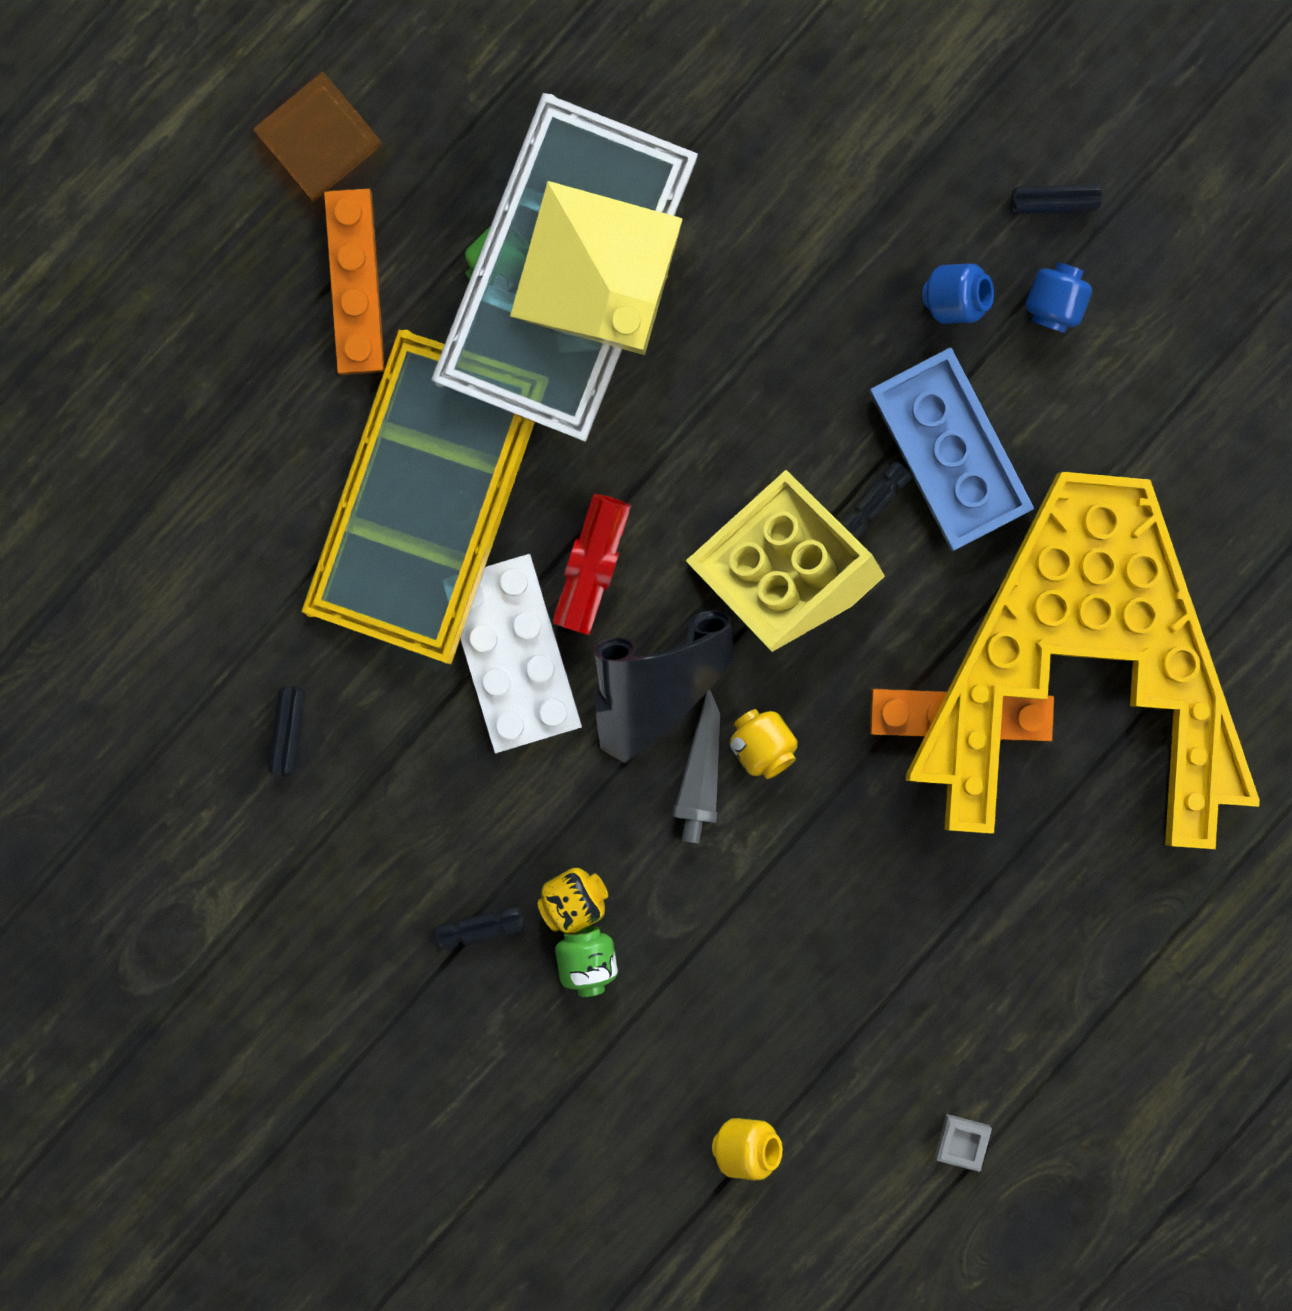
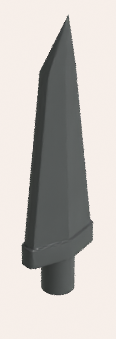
M710 689L705 695L679 795L672 814L673 817L685 819L682 841L699 844L703 821L716 823L718 814L716 812L720 712Z

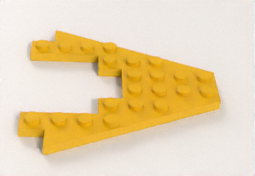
M1071 472L1056 474L906 773V781L947 784L944 830L994 833L1003 696L1048 699L1050 655L1133 661L1130 706L1174 710L1165 845L1216 849L1218 804L1259 807V797L1151 480Z

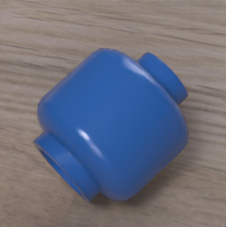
M1061 262L1057 263L1055 270L1048 268L1039 270L1025 304L1028 312L1033 314L1031 321L1065 333L1067 327L1072 328L1080 325L1093 291L1089 283L1081 280L1084 271Z
M977 264L940 265L931 273L928 282L925 283L922 298L932 317L939 323H973L979 321L985 312L991 308L994 299V287L990 276L985 274L983 269Z

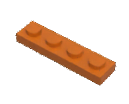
M370 188L324 192L338 374L384 372L385 364L372 192Z
M871 689L870 734L925 736L947 692ZM1003 696L1000 739L1052 741L1054 696H1048V699Z

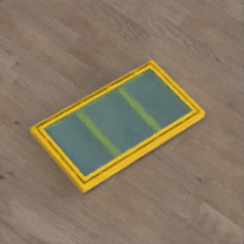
M398 330L301 612H304L308 617H318L444 663L452 664L535 422L449 387L437 386L431 379L445 344L412 334L409 330ZM465 350L456 369L538 403H542L550 380L545 376Z

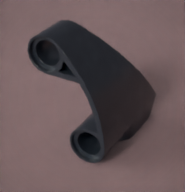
M709 610L696 614L690 621L686 645L655 654L636 656L634 643L621 637L608 638L596 645L594 654L598 686L596 689L595 710L600 749L623 763L627 762L663 735L705 695L725 672L734 657L731 619L726 613Z

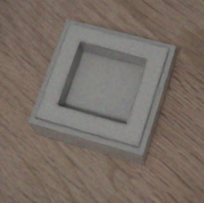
M946 1114L935 1159L980 1172L992 1128L987 1124Z

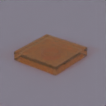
M323 71L253 129L313 202L383 145Z

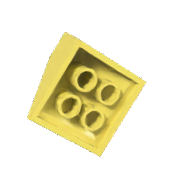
M547 181L510 317L645 355L683 219Z
M787 470L778 476L686 560L771 652L852 607L885 577L873 555Z

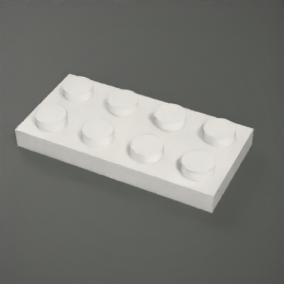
M527 554L485 567L460 639L495 753L581 728L580 717L531 555ZM458 575L443 580L449 601Z

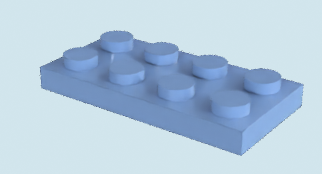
M951 347L869 390L951 551L1034 509Z

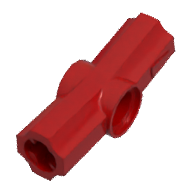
M593 494L580 538L575 540L564 575L567 580L558 601L553 624L590 635L603 592L608 590L620 553L617 552V548L628 520L631 505L610 496Z

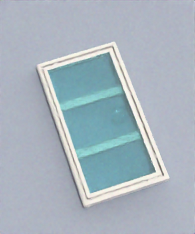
M543 93L431 381H434L439 387H449L586 442L622 349L510 317L547 181L675 216L698 154L558 99L552 94Z

